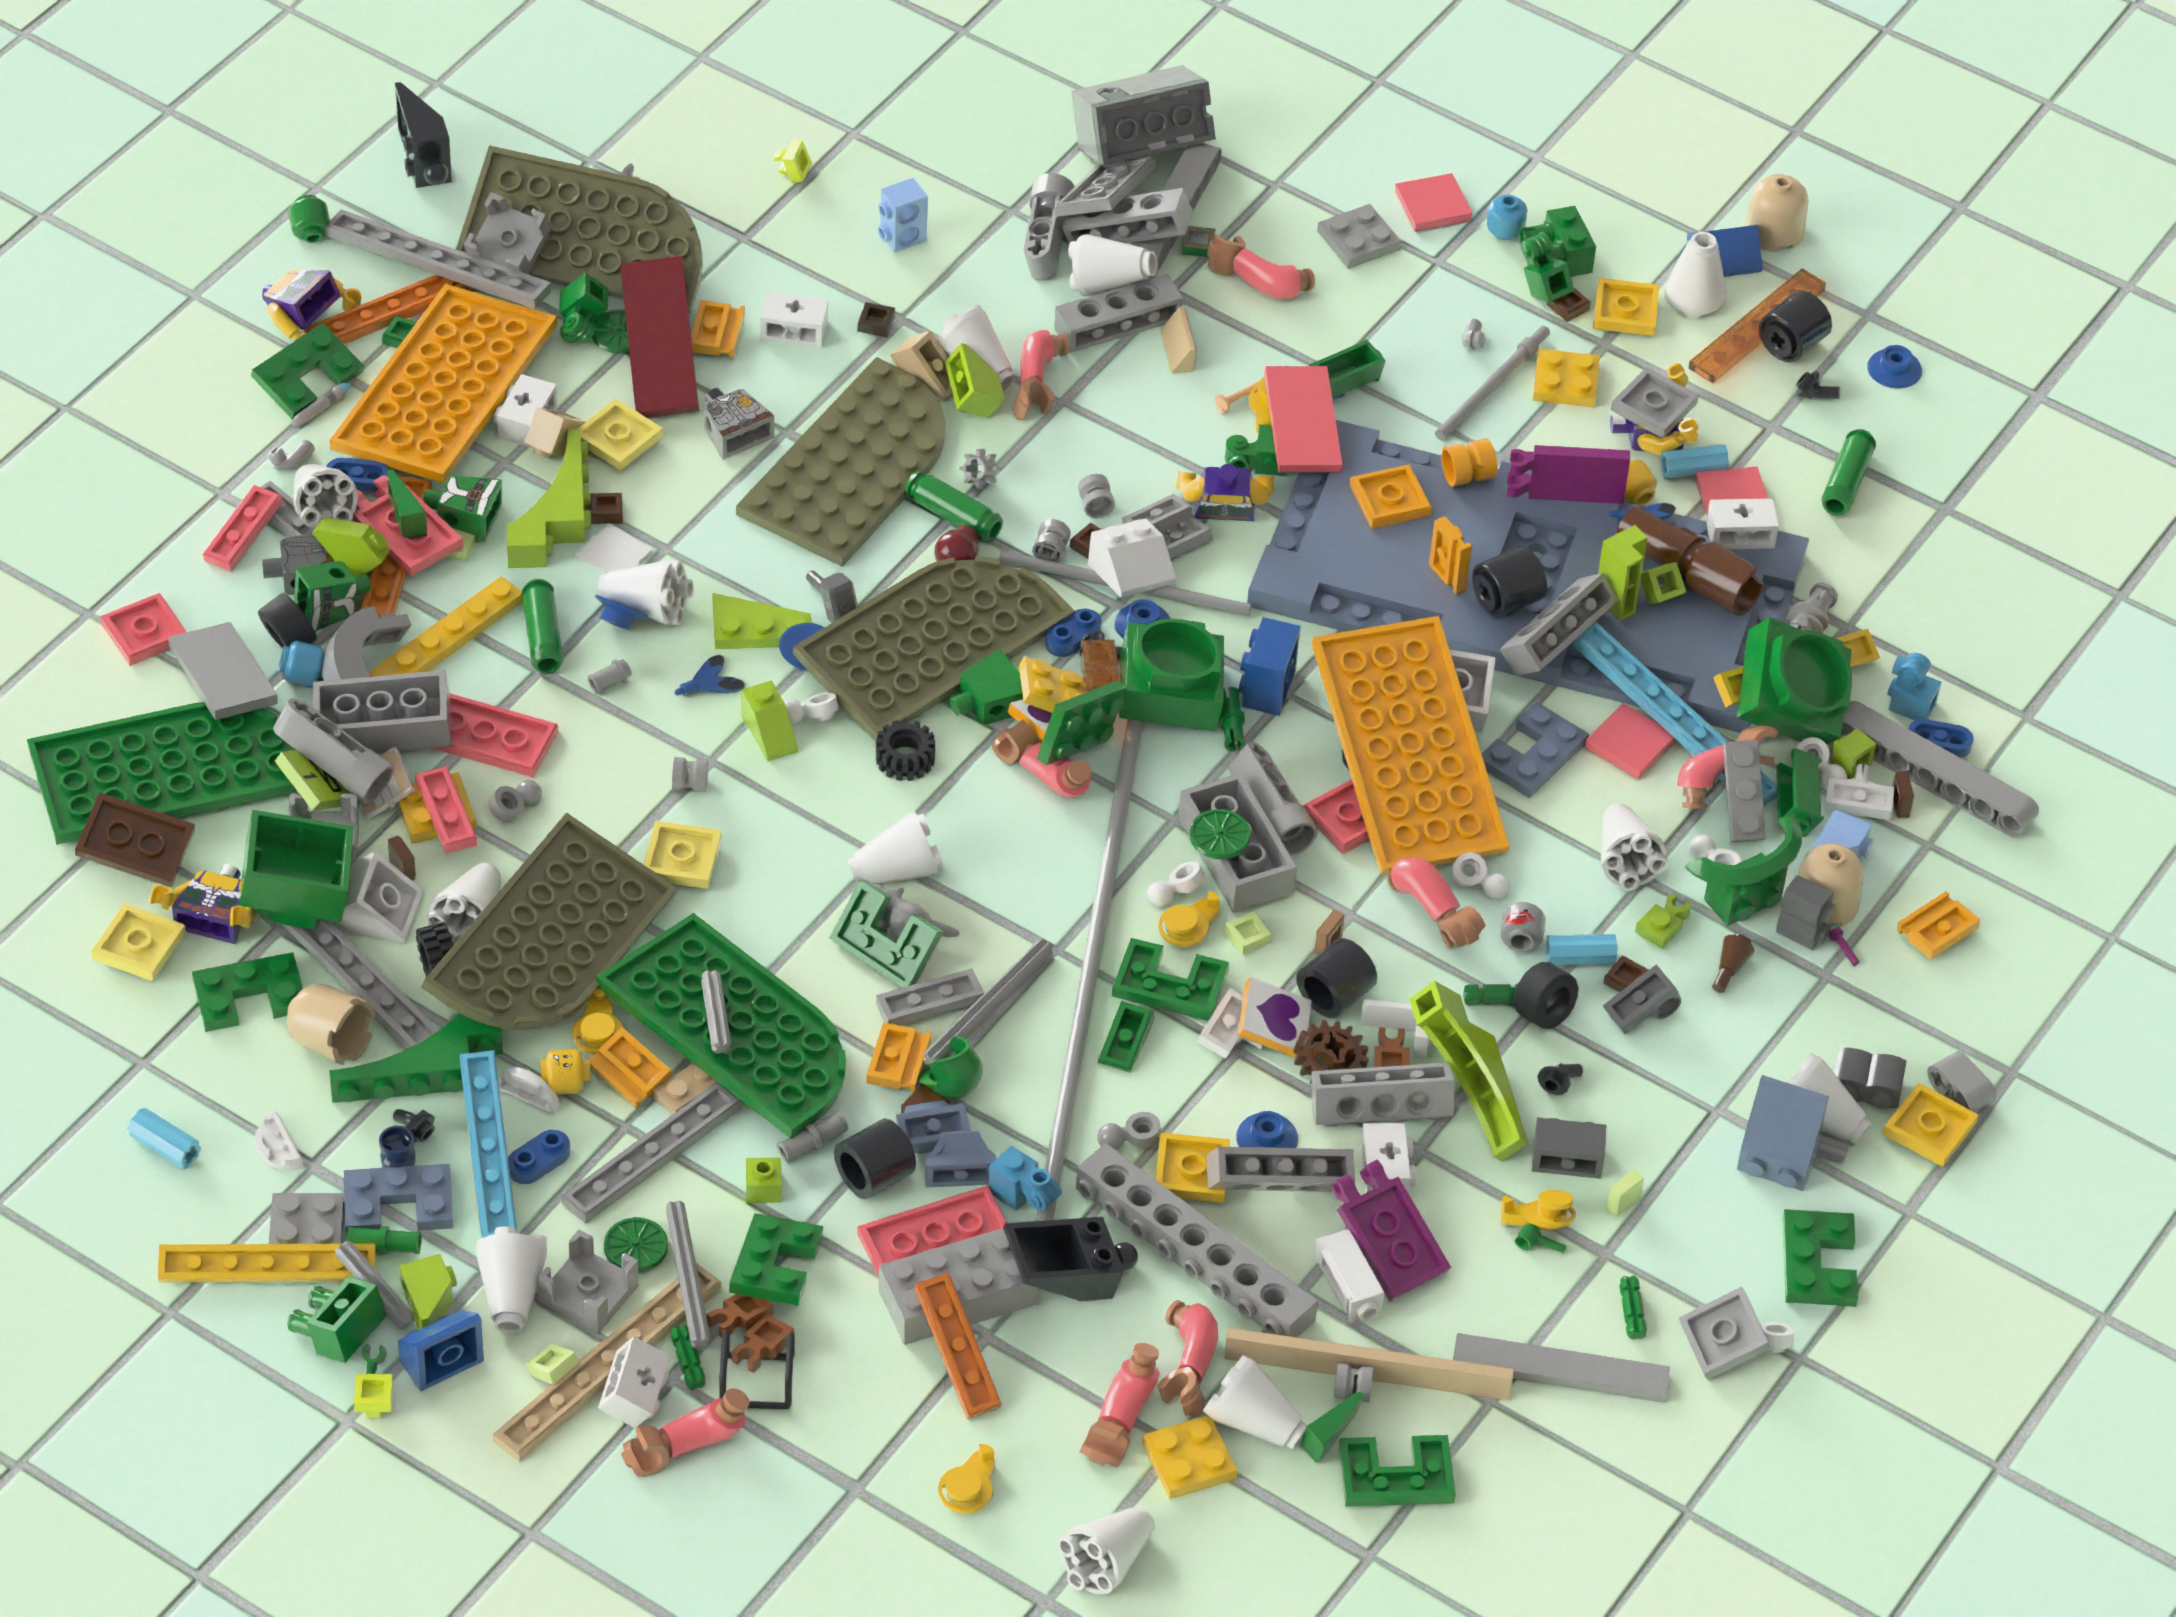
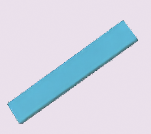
M494 1050L459 1054L481 1238L495 1235V1229L498 1227H513L517 1230Z

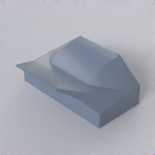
M944 1100L909 1105L906 1106L904 1113L896 1114L895 1118L896 1124L900 1126L912 1143L915 1154L932 1152L942 1132L971 1131L965 1103L949 1105Z
M978 1131L942 1132L934 1150L926 1157L925 1186L989 1185L988 1166L996 1160V1154L988 1149Z

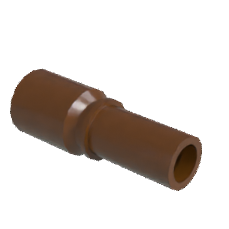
M1638 505L1630 508L1620 521L1617 534L1636 525L1648 537L1645 551L1646 557L1660 565L1677 562L1682 580L1687 581L1689 589L1736 616H1741L1748 612L1761 595L1765 583L1754 575L1757 572V567L1750 564L1744 558H1740L1733 550L1716 541L1706 544V539L1685 527L1678 528Z

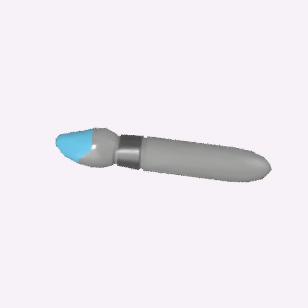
M342 383L334 386L331 392L299 412L293 418L291 425L299 427L306 424L336 401L342 400L350 390L351 385L349 383Z

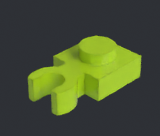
M1675 893L1669 895L1666 899L1665 908L1663 909L1655 904L1636 923L1635 932L1663 949L1682 929L1683 920L1687 919L1690 915L1691 903L1687 902L1683 907H1676L1674 905L1676 904L1677 895Z

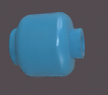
M1500 195L1494 198L1488 208V230L1501 240H1511L1518 237L1519 228L1526 226L1528 212L1526 203L1513 195Z
M294 641L289 647L284 646L278 666V671L283 672L284 680L289 683L312 687L313 682H317L318 678L323 679L322 664L324 652L322 647L302 641Z

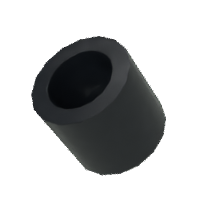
M1804 290L1795 291L1760 320L1758 327L1759 336L1764 347L1771 355L1784 362H1795L1831 333L1832 319L1826 305L1817 296Z
M1518 546L1477 564L1472 572V582L1476 597L1485 611L1495 618L1506 616L1544 599L1547 594V580L1543 567L1537 556L1531 549L1525 546Z
M1339 938L1334 940L1297 972L1296 982L1302 997L1312 1000L1311 1008L1320 1015L1331 1019L1338 1018L1377 984L1378 974L1372 959L1361 946L1352 940Z
M886 1118L875 1122L836 1144L834 1148V1160L838 1172L848 1188L862 1199H868L911 1175L916 1168V1156L908 1136L900 1126Z

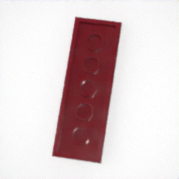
M682 255L620 264L635 411L646 418L699 411Z

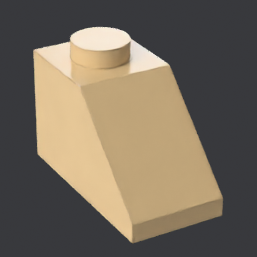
M931 331L908 338L890 355L897 367L921 380L937 398L944 400L953 393L945 366L948 356Z
M537 407L524 443L534 447L533 453L544 458L551 459L552 455L564 456L567 446L568 429L579 428L586 421L562 411Z

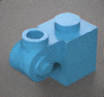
M1916 652L1910 653L1907 657L1899 655L1892 669V674L1897 675V678H1893L1887 695L1891 697L1889 710L1914 721L1929 718L1937 704L1942 683L1939 680L1926 676L1931 667V662L1925 655Z
M1012 1145L988 1166L989 1188L993 1196L1014 1210L1020 1208L1027 1201L1035 1210L1044 1211L1049 1207V1204H1052L1062 1194L1060 1186L1051 1178L1048 1171L1038 1169L1037 1161Z

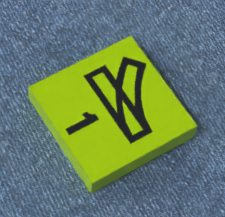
M298 750L281 752L275 760L276 764L312 811L341 807V794H352L342 787L339 781Z

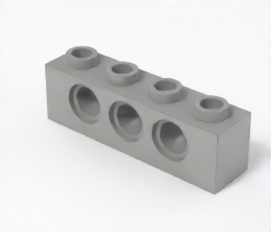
M1178 188L1126 196L1112 210L1067 215L1062 228L1069 244L1086 234L1122 243H1132L1186 235L1193 211L1184 189Z
M1165 274L1055 306L1054 329L1057 334L1064 333L1067 335L1070 344L1069 353L1163 326L1174 312L1183 306V297L1169 275Z
M1603 573L1579 578L1502 646L1500 651L1516 676L1541 671L1619 599Z
M1450 1063L1312 1071V1110L1315 1124L1336 1126L1340 1123L1358 1122L1363 1124L1385 1120L1404 1122L1416 1118L1437 1120L1443 1117L1454 1116V1078ZM1415 1093H1422L1419 1096H1412ZM1381 1095H1388L1385 1098H1378ZM1347 1097H1354L1351 1100L1343 1101Z
M1217 1147L1207 1154L1208 1190L1332 1192L1331 1186L1336 1183V1180L1347 1174L1352 1177L1355 1183L1354 1149Z

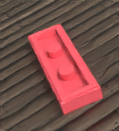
M253 485L202 554L204 561L232 572L283 503L281 495Z
M447 766L415 774V783L445 854L478 846L477 836Z

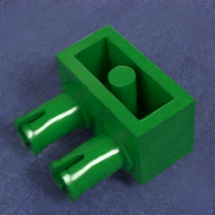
M1575 205L1547 210L1544 224L1519 228L1518 236L1520 243L1527 238L1544 232L1553 242V251L1550 253L1551 257L1566 262L1571 277L1593 273L1596 245Z
M350 1276L335 1291L315 1286V1291L311 1290L309 1294L308 1304L311 1308L318 1309L316 1313L312 1315L295 1309L293 1310L294 1314H290L287 1321L289 1331L312 1338L318 1355L343 1363L350 1359L387 1316L377 1285Z

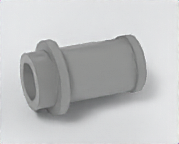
M623 658L620 660L613 659L611 665L588 675V682L592 690L596 694H600L619 682L626 683L632 672L628 663Z

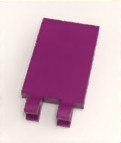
M1534 445L1533 452L1521 449L1511 450V467L1507 476V496L1520 497L1528 492V499L1624 504L1630 465V450ZM1528 470H1531L1530 474H1524Z
M1378 1159L1365 1165V1169L1360 1171L1363 1181L1372 1190L1360 1195L1349 1174L1339 1178L1331 1186L1336 1198L1344 1203L1337 1209L1338 1214L1347 1229L1349 1228L1389 1301L1410 1292L1452 1268L1400 1178L1396 1177L1389 1180Z

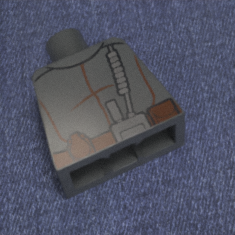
M312 533L303 534L280 541L281 558L262 559L264 579L283 577L285 593L294 595L297 568L335 561Z

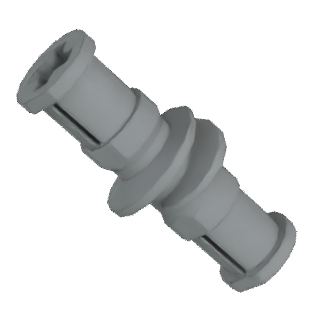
M1820 582L1813 585L1810 590V597L1805 602L1796 603L1789 609L1787 614L1788 625L1804 631L1809 630L1823 633L1828 627L1827 610L1834 607L1838 601V594L1832 586ZM1823 590H1826V592L1824 593V595H1823L1822 598L1820 599V594L1822 593Z

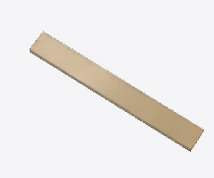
M696 1263L703 1302L705 1304L722 1289L721 1281ZM677 1277L579 1361V1364L554 1385L551 1384L493 1433V1442L520 1462L604 1390L616 1351L628 1340L635 1336L654 1347L670 1334L675 1326L678 1327L684 1322L686 1315L679 1278Z
M1228 1328L1224 1359L1239 1361L1245 1355L1261 1365L1336 1375L1337 1363L1349 1364L1351 1368L1357 1369L1362 1366L1373 1367L1372 1381L1503 1400L1510 1399L1514 1369L1234 1328Z

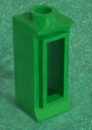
M1367 339L1311 363L1309 366H1327L1333 399L1374 380L1378 382L1386 360L1381 352L1375 349Z
M1794 748L1791 751L1793 768L1781 762L1776 766L1777 825L1782 827L1780 819L1793 814L1800 823L1802 836L1806 837L1824 820V816H1821L1819 764L1822 762V759Z

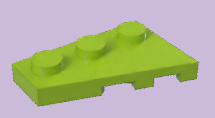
M712 593L715 649L779 647L780 638L788 628L800 623H812L811 613Z

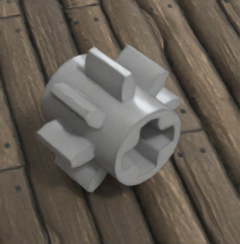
M976 449L975 455L965 454L966 462L964 466L959 467V470L964 471L966 476L964 482L972 483L975 481L977 489L985 488L986 482L989 484L996 483L997 481L994 476L997 471L1002 470V467L997 466L995 461L997 455L989 454L985 456V449ZM978 465L983 466V472L978 471Z

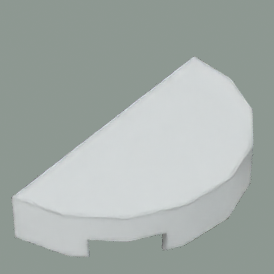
M512 1067L503 1071L498 1077L499 1090L551 1114H555L560 1108V1102L556 1093L541 1077L531 1071Z
M277 1110L265 1116L263 1123L257 1129V1133L254 1136L258 1156L265 1164L275 1169L291 1171L304 1168L303 1160Z

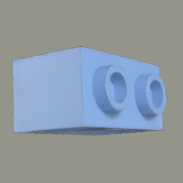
M910 178L882 188L881 202L878 204L880 213L878 233L884 243L887 242L894 252L927 241L928 195L914 178Z

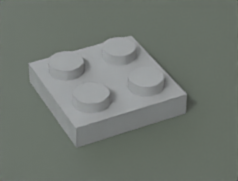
M1371 204L1318 222L1317 232L1348 269L1396 252L1401 248V240Z
M1646 367L1612 401L1611 411L1664 438L1697 405L1699 395Z
M272 1193L268 1244H342L344 1193Z
M1742 1286L1678 1317L1707 1380L1772 1349L1748 1295Z

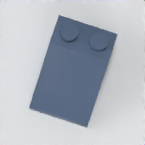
M1761 1075L1743 1138L1737 1170L1751 1176L1779 1183L1784 1187L1803 1191L1816 1159L1829 1096Z

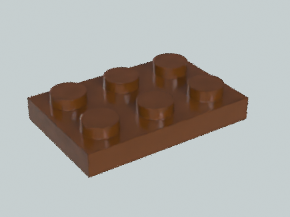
M99 792L75 848V856L172 887L195 832V824Z

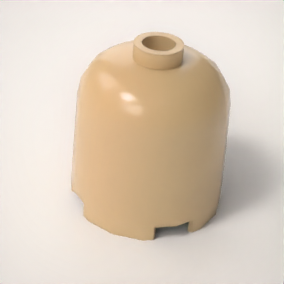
M1784 174L1769 175L1755 185L1750 199L1745 226L1758 225L1761 249L1778 252L1780 247L1792 245L1791 248L1793 249L1803 241L1809 203L1806 188L1799 180Z
M1826 843L1814 847L1806 853L1800 865L1798 875L1833 892L1832 903L1836 905V908L1828 924L1841 923L1840 926H1845L1855 918L1859 910L1864 879L1863 864L1852 850L1843 845Z
M312 984L302 989L289 1003L287 1028L291 1038L303 1047L339 1065H344V1061L347 1059L355 1061L365 1051L372 1038V1033L367 1031L370 1018L375 1019L376 1013L374 1006L365 999L326 984Z

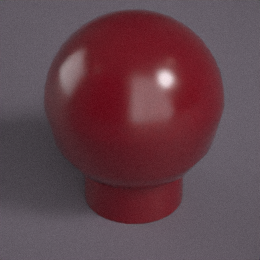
M960 525L955 530L947 531L935 544L934 555L936 562L953 557L955 561L975 560L979 553L977 545L979 537L977 532L967 525Z

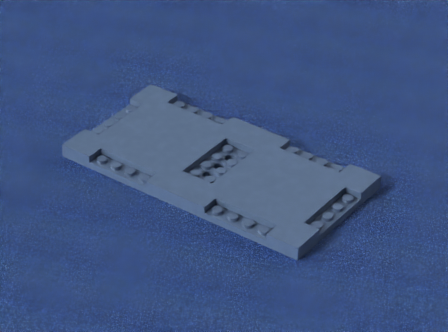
M1336 420L1343 464L1341 472L1298 473L1269 545H1266L1249 586L1247 603L1252 604L1251 608L1344 632L1439 616L1449 649L1495 657L1494 670L1515 675L1500 648L1577 579L1598 574L1603 540L1616 535L1620 521H1617V517H1611L1609 512L1611 510L1618 511L1619 508L1629 510L1638 504L1624 501V504L1528 499V492L1520 497L1507 496L1508 472H1510L1511 463L1501 461L1495 478L1483 481H1475L1472 478L1469 484L1451 487L1443 472L1441 455L1379 440V430ZM1410 464L1432 507V515L1371 529L1349 485L1350 477ZM1528 470L1524 474H1530L1531 470ZM1673 514L1669 518L1663 519L1678 528L1685 527L1706 539V544L1710 542L1706 521ZM1444 516L1461 530L1464 544L1470 543L1472 545L1467 587L1465 591L1456 595L1453 592V585H1446L1429 566L1434 521ZM1778 530L1775 548L1731 549L1737 556L1742 559L1744 558L1750 564L1757 567V572L1754 575L1765 583L1758 600L1744 615L1736 616L1687 587V581L1683 580L1687 593L1654 604H1648L1642 584L1640 583L1635 614L1618 621L1607 610L1596 622L1711 726L1741 733L1744 729L1750 727L1752 723L1737 718L1738 704L1725 708L1713 677L1744 665L1747 636L1750 628L1769 617L1783 623L1785 622L1806 558L1809 538ZM1518 546H1525L1531 549L1532 552L1543 554L1542 557L1537 558L1543 567L1547 580V594L1544 599L1500 618H1495L1488 614L1481 606L1474 592L1472 582L1474 567L1483 561ZM1645 556L1642 572L1661 565ZM1571 644L1541 671L1519 675L1531 680L1640 707Z

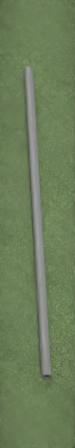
M1128 719L1045 1165V1170L1050 1173L1051 1178L1058 1185H1060L1144 721ZM1057 1199L1052 1204H1049V1207L1044 1211L1037 1210L1035 1221L1053 1220Z

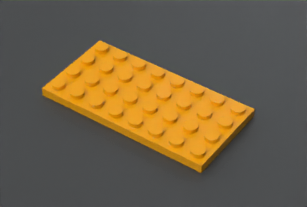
M445 284L329 440L330 450L363 460L377 461L386 464L390 468L445 483L492 418L498 406L502 404L509 387L516 384L520 375L525 372L558 325L557 316Z
M1439 616L1313 637L1311 644L1380 876L1389 874L1394 864L1406 857L1425 859L1433 866L1454 863L1460 855L1467 852L1476 853L1481 857L1508 853L1510 845Z

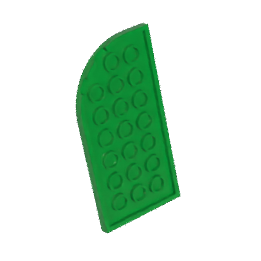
M204 702L182 705L27 739L28 751L56 845L80 839L99 792L175 818L298 792L275 762L281 752L294 751L296 749L274 732L273 727L278 720L277 714L260 708L215 720Z
M695 913L687 916L596 976L595 980L599 983L598 989H601L614 1002L790 1139L805 1130V1126L815 1123L824 1116L833 1106L842 1090L845 1077L846 1055L838 1039L839 1033L833 1023L815 1005ZM707 970L710 972L716 970L721 976L731 1038L730 1051L726 1054L722 1052L716 1054L711 1047L701 983L702 974Z

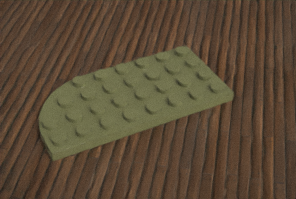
M489 145L456 247L457 250L467 253L464 243L469 233H473L476 239L488 216L484 204L490 192L504 197L509 208L532 217L531 211L534 209L546 214L552 229L528 275L567 286L586 272L608 287L609 296L624 299L620 264L682 255L688 311L691 314L702 277L703 252L696 227L690 215L667 191L638 178Z
M876 357L736 505V515L843 567L907 497L905 487L912 474L917 471H926L928 474L937 463L944 447L945 419L939 401L933 392L914 375Z
M976 556L975 560L955 561L953 557L929 564L795 645L792 654L828 692L836 694L838 703L876 742L878 732L880 730L883 731V726L886 724L892 728V721L898 720L899 725L903 724V719L911 721L959 691L960 675L968 668L1000 649L1010 659L1045 637L1048 630L1074 615L1075 610L1049 584L1023 567L1018 570L1000 564V559Z
M566 812L425 978L421 988L456 1012L486 1025L506 1029H535L558 1023L572 1016L587 1003L594 991L598 989L599 983L595 980L596 976L623 959L672 899L678 888Z

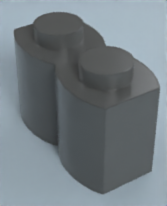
M1796 875L1784 892L1776 932L1812 951L1818 943L1824 944L1831 931L1828 921L1831 919L1836 905L1832 903L1833 892Z
M1849 1047L1838 1048L1834 1074L1856 1102L1865 1101L1880 1109L1898 1108L1907 1061L1890 1054H1871L1861 1049Z

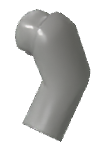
M1472 318L1466 323L1462 334V344L1467 349L1482 348L1485 344V334L1481 331L1482 323L1478 319Z
M304 439L290 453L285 454L282 448L272 449L268 453V459L271 461V466L276 470L298 468L314 452L315 447L310 441Z

